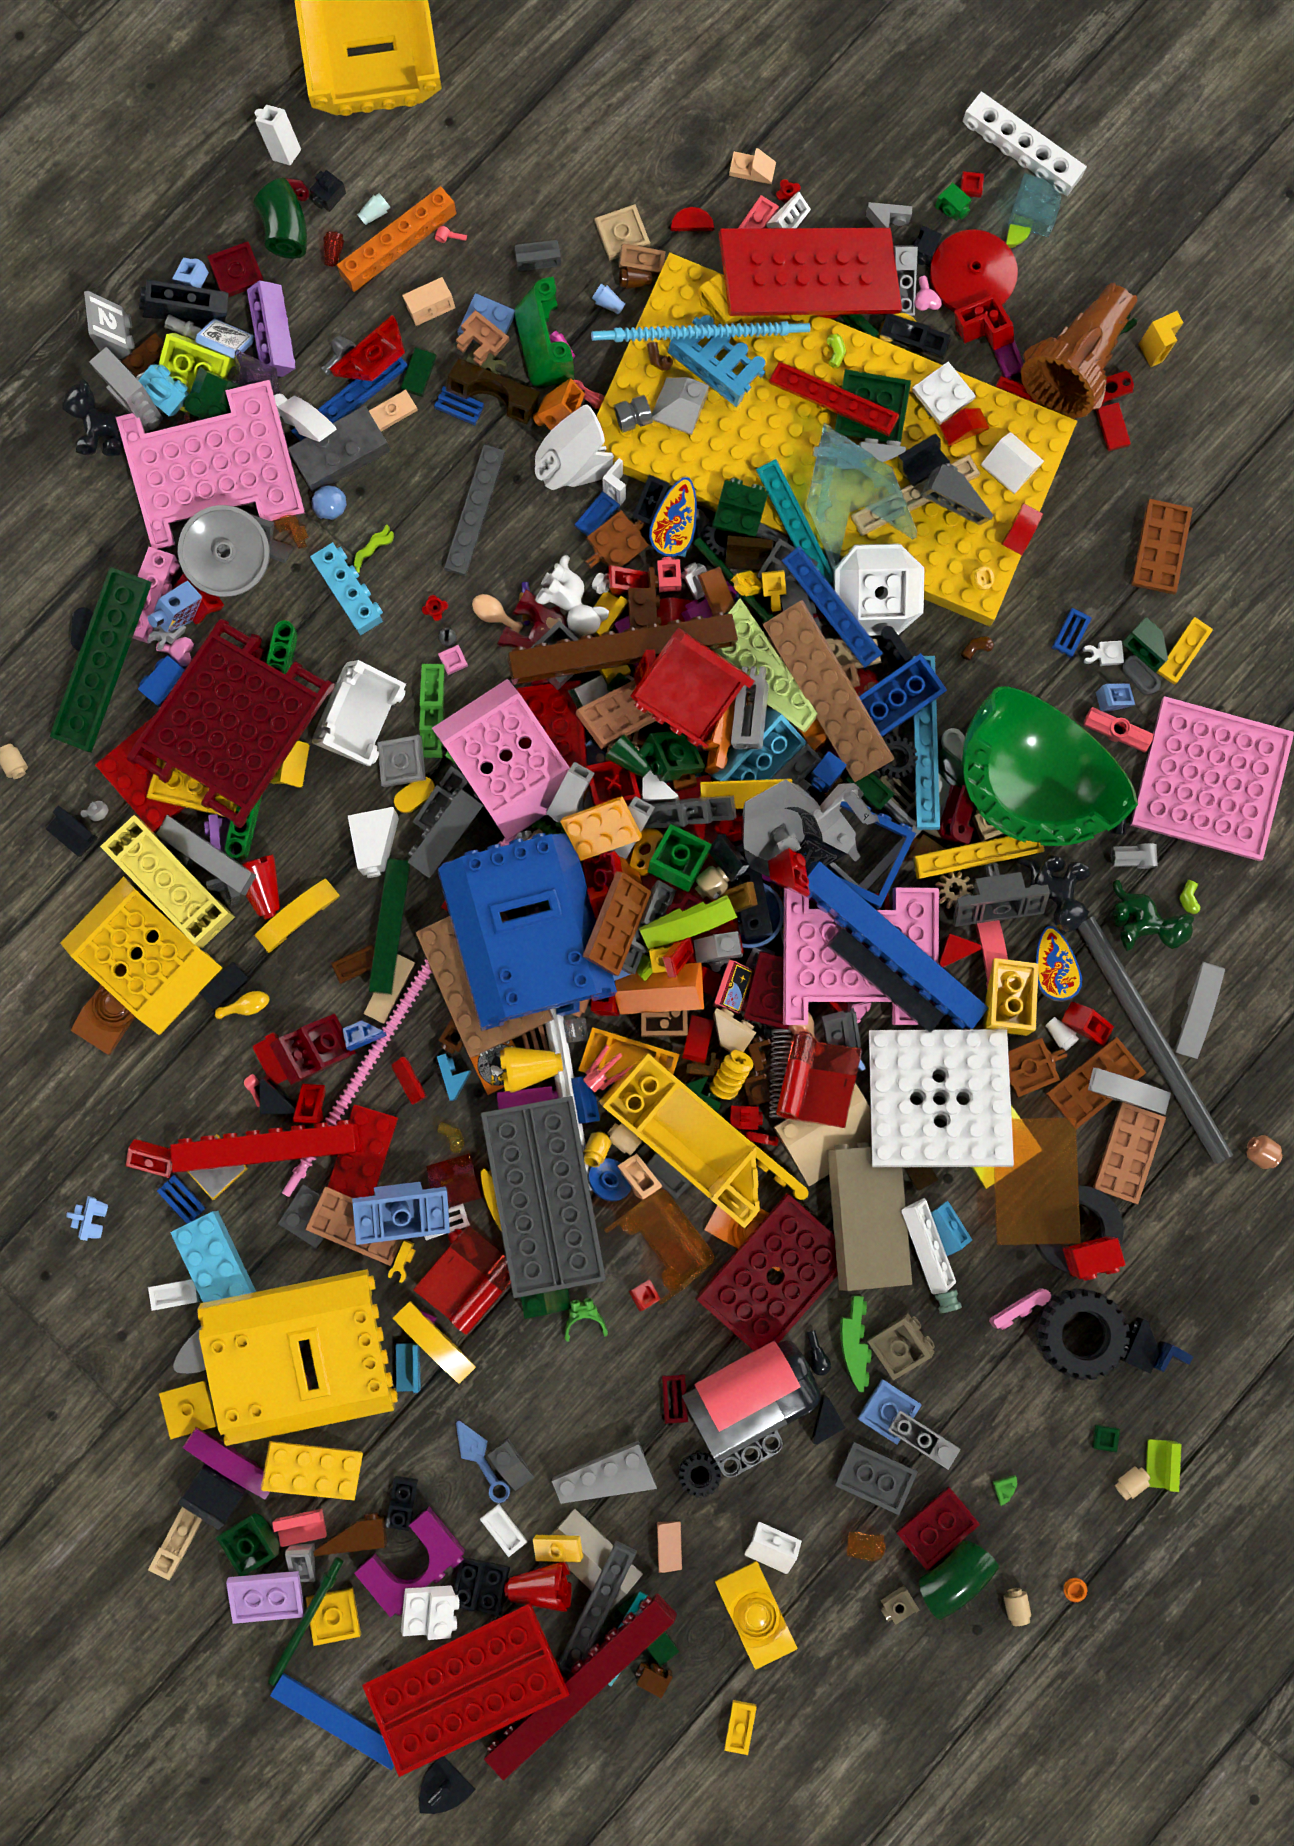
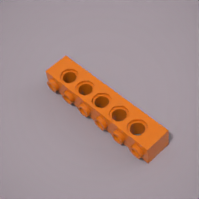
M441 186L338 263L337 267L342 279L353 292L358 290L455 216L454 201Z

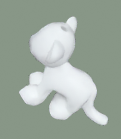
M564 555L561 557L560 563L555 564L552 574L547 572L541 585L547 588H541L535 601L539 604L552 602L568 611V627L579 639L582 636L594 634L599 629L601 622L608 618L609 611L604 607H590L582 604L581 598L584 593V583L578 575L570 571L568 567L570 558L568 555Z

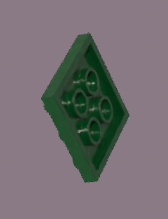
M845 369L841 389L899 414V418L890 435L887 436L837 414L833 436L864 442L865 438L878 439V444L887 445V441L901 442L911 380Z

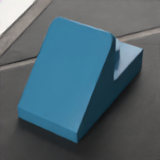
M447 1054L437 1056L449 1100L454 1101L460 1094L471 1071L453 1075V1071H456L453 1058H448Z

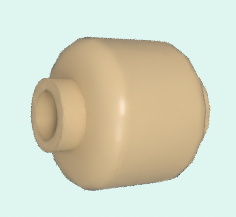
M710 866L696 877L698 886L695 889L703 899L707 896L709 899L715 900L728 890V882L730 880L719 866L717 868Z

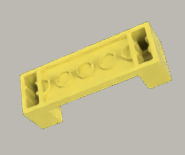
M133 815L100 847L194 945L203 948L235 916L218 899L213 897L157 838L158 836L141 819Z

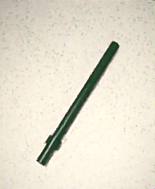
M700 537L696 539L694 545L715 568L720 566L724 578L734 588V583L731 579L735 575ZM753 595L742 596L762 618L763 624L775 617L773 614L770 615Z
M335 1557L328 1572H324L316 1594L268 1679L270 1685L276 1686L327 1591L335 1584L337 1580L336 1575L344 1562L341 1558Z

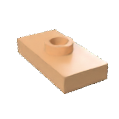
M406 390L369 410L380 431L418 411Z

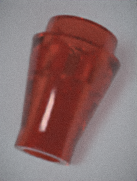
M328 231L325 237H323L325 265L337 267L345 243L343 234Z

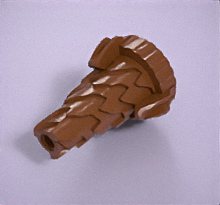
M1110 283L1084 313L1081 312L1077 315L1069 328L1065 327L1057 339L1049 337L1027 349L1023 354L1025 363L1021 367L1023 386L1032 399L1040 406L1072 419L1085 417L1093 409H1099L1104 400L1107 376L1105 375L1106 371L1103 369L1113 356L1111 352L1118 343L1116 338L1129 320L1126 318L1137 303V296L1130 294L1121 286H1116L1115 283Z

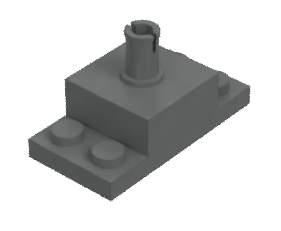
M991 863L984 866L987 877L976 879L973 895L967 894L957 898L953 921L955 927L1044 914L1050 895L1048 885L1041 886L1035 884L1025 888L1021 872L1000 875L998 864L993 863L992 868Z

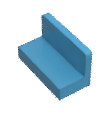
M948 1201L931 1211L947 1256L963 1249L972 1241V1238Z
M417 1343L396 1344L397 1392L413 1391V1393H418L421 1390L420 1346Z

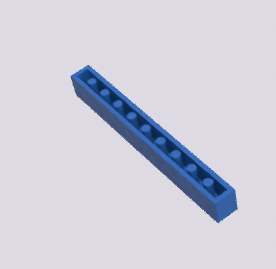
M820 861L812 862L806 869L810 895L807 898L812 897L818 902L817 907L820 910L832 914L835 917L834 921L839 926L847 927L855 939L869 946L868 950L876 957L880 956L886 961L885 964L894 972L898 971L902 975V979L910 986L914 985L920 990L918 993L926 1000L934 1002L936 1004L935 1007L944 1015H949L953 1019L951 1022L959 1029H973L988 1007Z

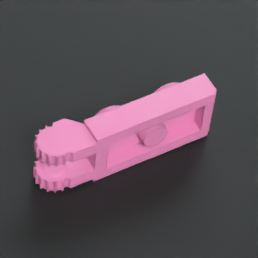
M1039 1288L1037 1291L1031 1292L989 1318V1322L996 1329H1006L1014 1323L1012 1321L1019 1315L1021 1318L1025 1317L1033 1311L1032 1307L1035 1305L1044 1306L1046 1302H1049L1051 1292L1047 1289Z

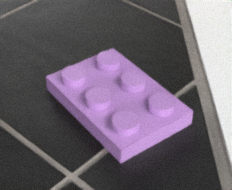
M299 1571L228 1577L226 1584L233 1624L301 1618L304 1615L305 1610Z

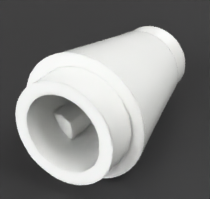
M1056 1017L1045 1026L1059 1048H1064L1065 1051L1079 1040L1076 1036L1077 1033Z

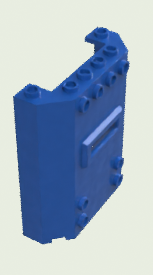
M539 833L532 836L530 840L515 839L509 842L510 845L501 847L500 844H495L487 847V850L482 852L471 850L466 852L465 856L443 863L438 868L439 879L481 1031L502 1026L508 1020L591 998L593 1001L615 996L617 993L613 975L582 957L595 926L596 918L590 903L579 856L566 833L549 835ZM547 900L549 902L551 910L505 922L501 920L500 912Z

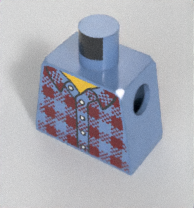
M188 581L184 582L158 600L154 612L148 616L149 624L154 628L161 626L165 632H170L191 623L202 596Z

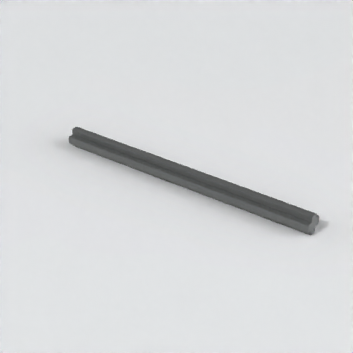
M1092 916L1083 921L1077 928L1214 1164L1221 1163L1225 1159L1230 1158L1233 1153L1095 917Z

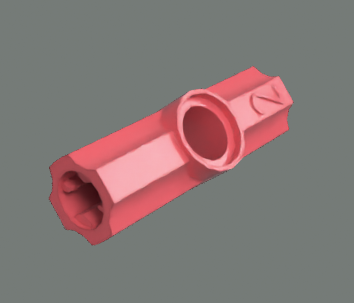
M1094 707L1090 708L1083 724L1087 728L1106 735L1111 741H1119L1144 753L1149 748L1154 735L1130 724L1125 718H1116ZM1114 725L1120 726L1123 734H1117L1114 731Z

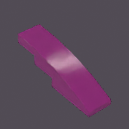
M198 1427L194 1429L184 1444L183 1449L263 1499L267 1498L270 1492L261 1490L263 1468L257 1466L255 1461L238 1453L234 1447L226 1446L223 1441Z

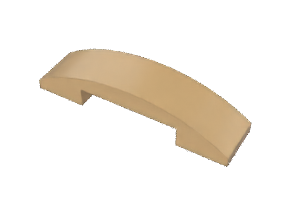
M182 1507L148 1571L170 1581L191 1544L202 1519Z

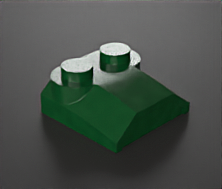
M199 367L190 394L185 399V410L203 420L231 413L225 390L242 387V384L232 382L205 370L203 367Z
M256 1513L251 1514L215 1538L220 1543L238 1576L247 1575L279 1554L278 1540L264 1517Z

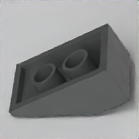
M946 463L931 471L920 496L978 525L992 519L993 514L966 477L958 472L957 467Z

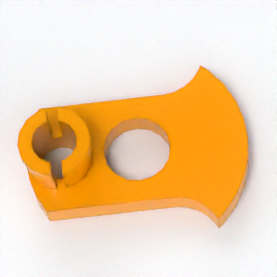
M644 828L642 830V838L636 841L629 864L632 869L638 871L642 876L650 874L647 872L650 860L663 838L662 833L653 828ZM650 845L651 850L648 854H640L642 846Z

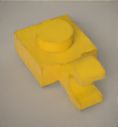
M784 570L762 572L764 597L770 596L772 612L781 611L780 595L786 594Z
M408 1240L403 1241L394 1266L388 1273L389 1278H392L395 1271H399L401 1273L399 1282L405 1281L407 1273L404 1265L406 1262L411 1263L416 1251L412 1249L415 1243Z

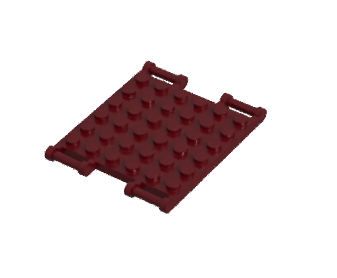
M220 619L128 754L127 760L132 764L137 763L157 775L159 780L164 783L171 779L176 768L209 788L201 802L202 806L215 810L233 821V825L241 828L327 695L333 691L334 683L317 677L305 670L303 665L298 662H294L287 673L283 674L251 655L258 649L260 640L247 636L230 626L228 621ZM226 633L245 644V647L242 650L220 637L221 634ZM300 676L320 688L318 693L295 681V677ZM143 750L166 762L164 768L141 756ZM219 794L239 806L241 809L238 814L216 801V796Z

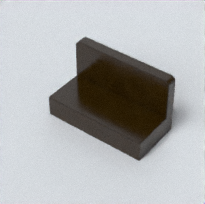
M728 536L725 565L730 569L760 571L772 552L773 540Z

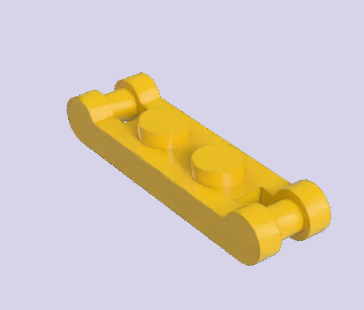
M756 1146V1159L758 1160L756 1165L764 1172L770 1170L776 1176L773 1179L782 1187L788 1185L793 1190V1196L796 1199H806L808 1189Z

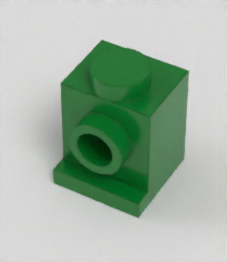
M952 182L938 196L935 208L938 210L941 207L943 212L955 221L959 218L963 220L970 212L969 206L972 199Z

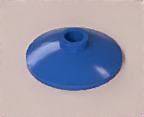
M605 1158L599 1167H591L588 1173V1181L592 1190L599 1197L608 1201L624 1199L632 1188L618 1169V1165L621 1163L614 1159Z

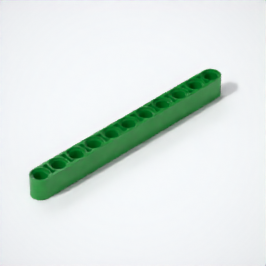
M282 620L275 625L266 664L283 674H286L292 665L298 637L294 626L289 621ZM283 630H291L289 636L281 637V633ZM279 651H286V655L283 658H276V654ZM262 795L247 817V829L244 832L238 833L237 826L233 825V821H230L225 851L228 856L236 861H243L249 855ZM237 806L235 812L238 814L241 808ZM242 845L241 853L233 855V847Z

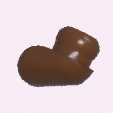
M657 342L647 344L650 364L661 371L669 370L673 365L672 358L659 354Z
M987 636L973 638L965 647L961 656L970 661L977 650L983 649L989 652L994 648V643Z

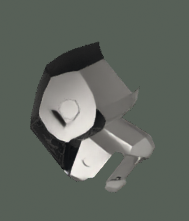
M785 779L745 802L741 830L745 858L751 869L767 877H770L768 860L788 848L800 853L805 858L806 869L812 862L817 861L828 866L846 854L856 862L861 857L856 849V833L839 811L842 801L847 802L861 822L867 825L876 821L879 822L878 816L872 814L861 799L864 793L854 783L838 784L819 806L800 786Z

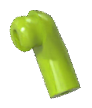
M831 334L827 338V344L833 348L834 353L828 364L837 369L844 358L846 348L840 335Z
M1188 880L1180 895V901L1186 912L1197 914L1200 911V905L1194 897V893L1198 884Z

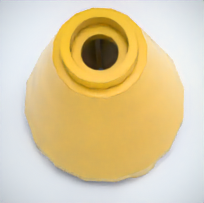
M504 1047L503 1050H500L502 1069H507L506 1072H503L505 1092L510 1091V1093L519 1091L563 1071L561 1053L555 1054L554 1051Z

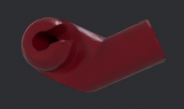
M286 178L298 200L306 201L309 198V190L303 181Z

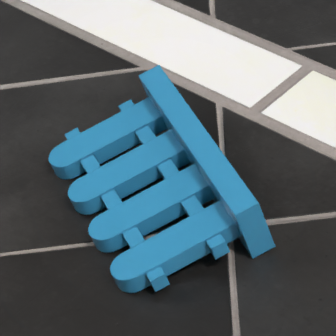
M704 315L701 319L696 317L692 323L698 327L701 324L704 327L707 324L712 327L714 320L711 316ZM724 335L722 338L717 336L715 339L710 336L711 340L703 348L697 344L701 340L700 336L697 339H694V337L688 339L686 337L684 340L681 337L676 340L674 337L670 341L668 353L735 407L742 402L745 392L748 393L751 386L749 384L757 375L761 378L765 374L763 370L765 359L761 356H756L750 360L746 357L748 346L742 342L737 343L735 346L729 343L731 335L728 338ZM724 348L729 353L721 361H718L715 356ZM742 362L746 367L737 376L732 370Z

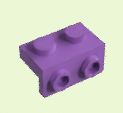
M218 814L208 815L209 821L204 822L205 835H210V843L226 854L225 844L231 820L228 818H218Z

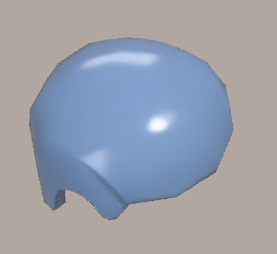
M335 486L320 487L313 495L311 501L312 511L320 519L334 520L343 514L347 505L346 496L343 491Z

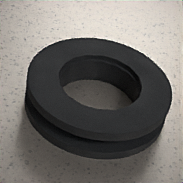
M1080 1185L1060 1187L1044 1197L1036 1208L1032 1221V1235L1035 1246L1041 1256L1050 1265L1059 1270L1069 1272L1063 1247L1058 1242L1055 1233L1056 1220L1061 1212L1068 1207L1079 1205L1091 1210L1099 1222V1238L1105 1236L1116 1237L1121 1247L1124 1235L1121 1214L1114 1202L1103 1192L1095 1188Z

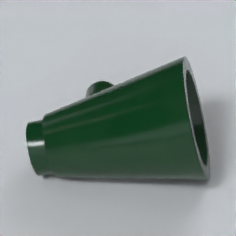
M624 734L610 749L605 758L644 778L652 768L648 765L649 763L645 757L653 747L646 742L638 751Z

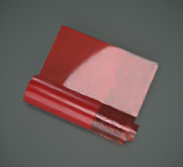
M467 1225L413 1290L444 1314L456 1328L467 1335L510 1285L511 1280L507 1258L501 1251Z

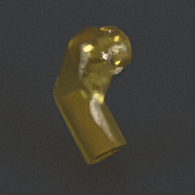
M441 1122L437 1132L448 1136L451 1144L450 1150L454 1153H459L464 1147L461 1131L456 1127Z

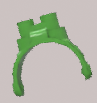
M586 1298L584 1302L579 1300L571 1301V1309H569V1318L566 1322L564 1334L567 1342L570 1339L569 1329L571 1325L582 1318H591L599 1322L603 1328L602 1333L604 1337L608 1336L605 1321L597 1311L592 1298Z

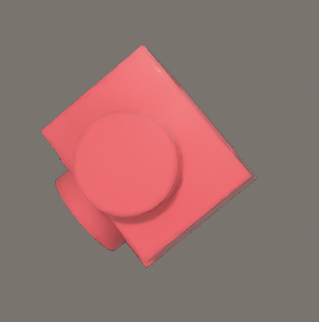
M664 557L662 560H658L659 593L681 592L680 559L675 560L674 557ZM671 573L673 577H665V574Z

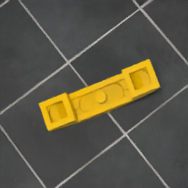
M325 878L277 913L255 934V937L270 953L284 942L288 935L318 911L324 910L339 898L340 895Z

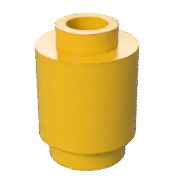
M596 1132L590 1135L583 1151L584 1162L588 1166L599 1167L604 1162L612 1144L607 1134Z

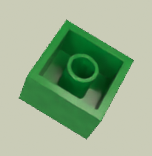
M670 824L650 860L647 872L689 892L709 855L712 844Z

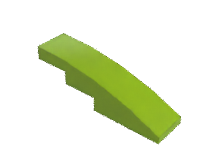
M725 895L707 905L701 902L683 912L679 908L638 929L647 948L650 949L695 936L737 918L728 896Z

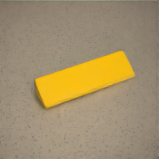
M785 779L701 782L700 798L734 795L735 808L743 809L746 801Z

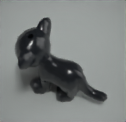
M82 379L80 384L72 386L67 391L62 403L64 411L75 418L83 419L86 435L77 441L76 453L83 455L95 454L98 437L109 436L110 439L105 440L102 444V453L106 456H119L123 448V442L116 417L120 415L116 413H103L96 410L94 394L88 382Z
M1047 855L1041 866L1029 857H1018L1017 863L1027 866L1031 871L1030 885H1048L1050 891L1048 899H1052L1057 904L1053 919L1055 925L1064 935L1067 932L1075 931L1088 917L1089 911L1083 903L1073 899L1074 886L1077 881L1086 880L1090 876L1089 867L1081 863L1070 862L1062 878L1053 876L1054 873L1063 871L1066 866L1065 861L1060 857Z

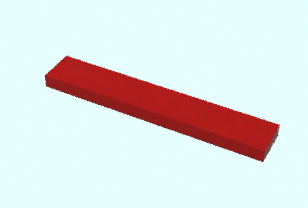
M780 361L769 379V383L773 386L887 436L890 435L899 418V414Z

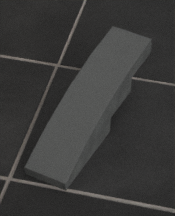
M456 764L449 768L440 784L436 785L414 819L413 823L423 830H426L428 826L434 827L437 823V820L434 819L442 807L446 810L451 804L448 799L455 789L460 791L462 788L466 789L469 785V782Z
M734 795L652 803L650 805L654 806L655 809L644 828H667L670 824L676 827H685L687 824H708L712 821L734 820L737 818Z
M660 880L656 881L650 890L652 892L638 928L665 916L666 910L672 904L677 890ZM638 928L621 969L628 974L636 973L642 954L649 952Z

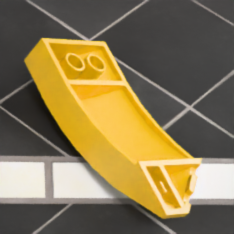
M646 1053L600 1099L599 1103L671 1164L742 1227L746 1228L760 1211L756 1146L651 1055Z

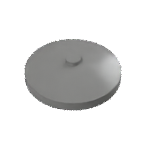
M216 505L199 511L185 524L179 537L178 558L184 574L197 588L211 595L232 597L249 591L262 579L269 564L270 546L264 529L253 516L233 506Z

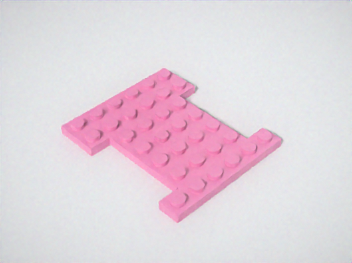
M270 380L225 390L231 413L145 434L140 417L136 418L133 413L116 417L152 548L162 549L175 546L170 523L189 519L199 511L211 506L227 505L238 507L255 502L259 517L269 521H276L305 513Z
M784 888L783 1025H808V1002H892L827 947L839 929L843 928L834 921L835 917L829 912L825 913L820 909H809V898ZM893 888V910L877 911L939 964V888ZM847 927L844 928L850 934L852 933ZM864 942L861 943L867 949L869 948ZM880 956L878 957L883 963L886 962V961H885L883 958H881ZM896 971L895 973L902 978V975ZM914 985L911 986V987L914 988L917 992L920 991V990H918ZM929 1000V1002H930L933 1006H936V1004H935L934 1002H932L931 1000ZM892 1002V1025H919Z

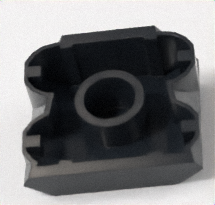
M204 1463L178 1504L201 1518L208 1525L219 1530L225 1524L246 1489Z

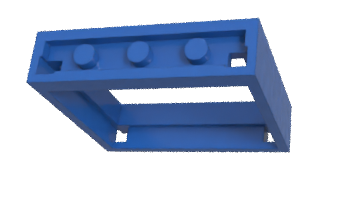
M841 802L840 807L855 814L847 802ZM883 813L877 815L879 822L876 821L874 823L906 839L879 895L840 878L867 903L878 910L881 908L916 835L912 831V827L904 823L898 825L891 821V817Z

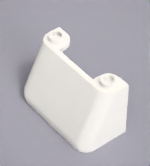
M359 660L347 662L339 675L313 735L312 743L366 766H371L379 756L375 742L391 705L397 702L400 703L403 700L406 684Z

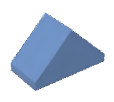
M1105 684L1096 691L1100 711L1105 713L1135 705L1130 684Z

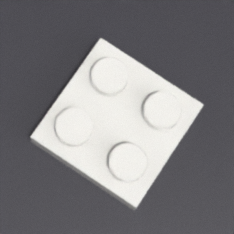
M949 361L912 389L913 393L939 425L976 397Z

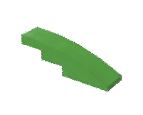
M422 664L419 730L420 736H422L423 756L426 758H442L443 745L432 730V727L444 720V664Z

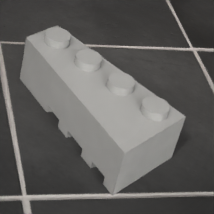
M639 1440L552 1478L553 1486L561 1504L657 1489V1484Z

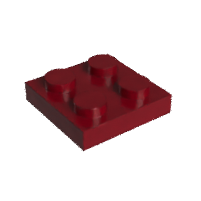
M249 241L207 256L220 291L228 292V297L247 291L248 288L259 280L264 281Z

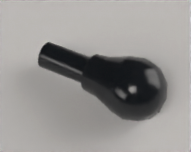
M813 1330L807 1332L811 1346V1369L816 1375L824 1376L830 1371L831 1362L824 1353L823 1348L820 1347L816 1331Z

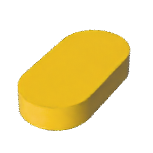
M426 777L424 781L410 783L395 795L394 804L396 808L402 813L414 811L427 801L435 788L434 782Z

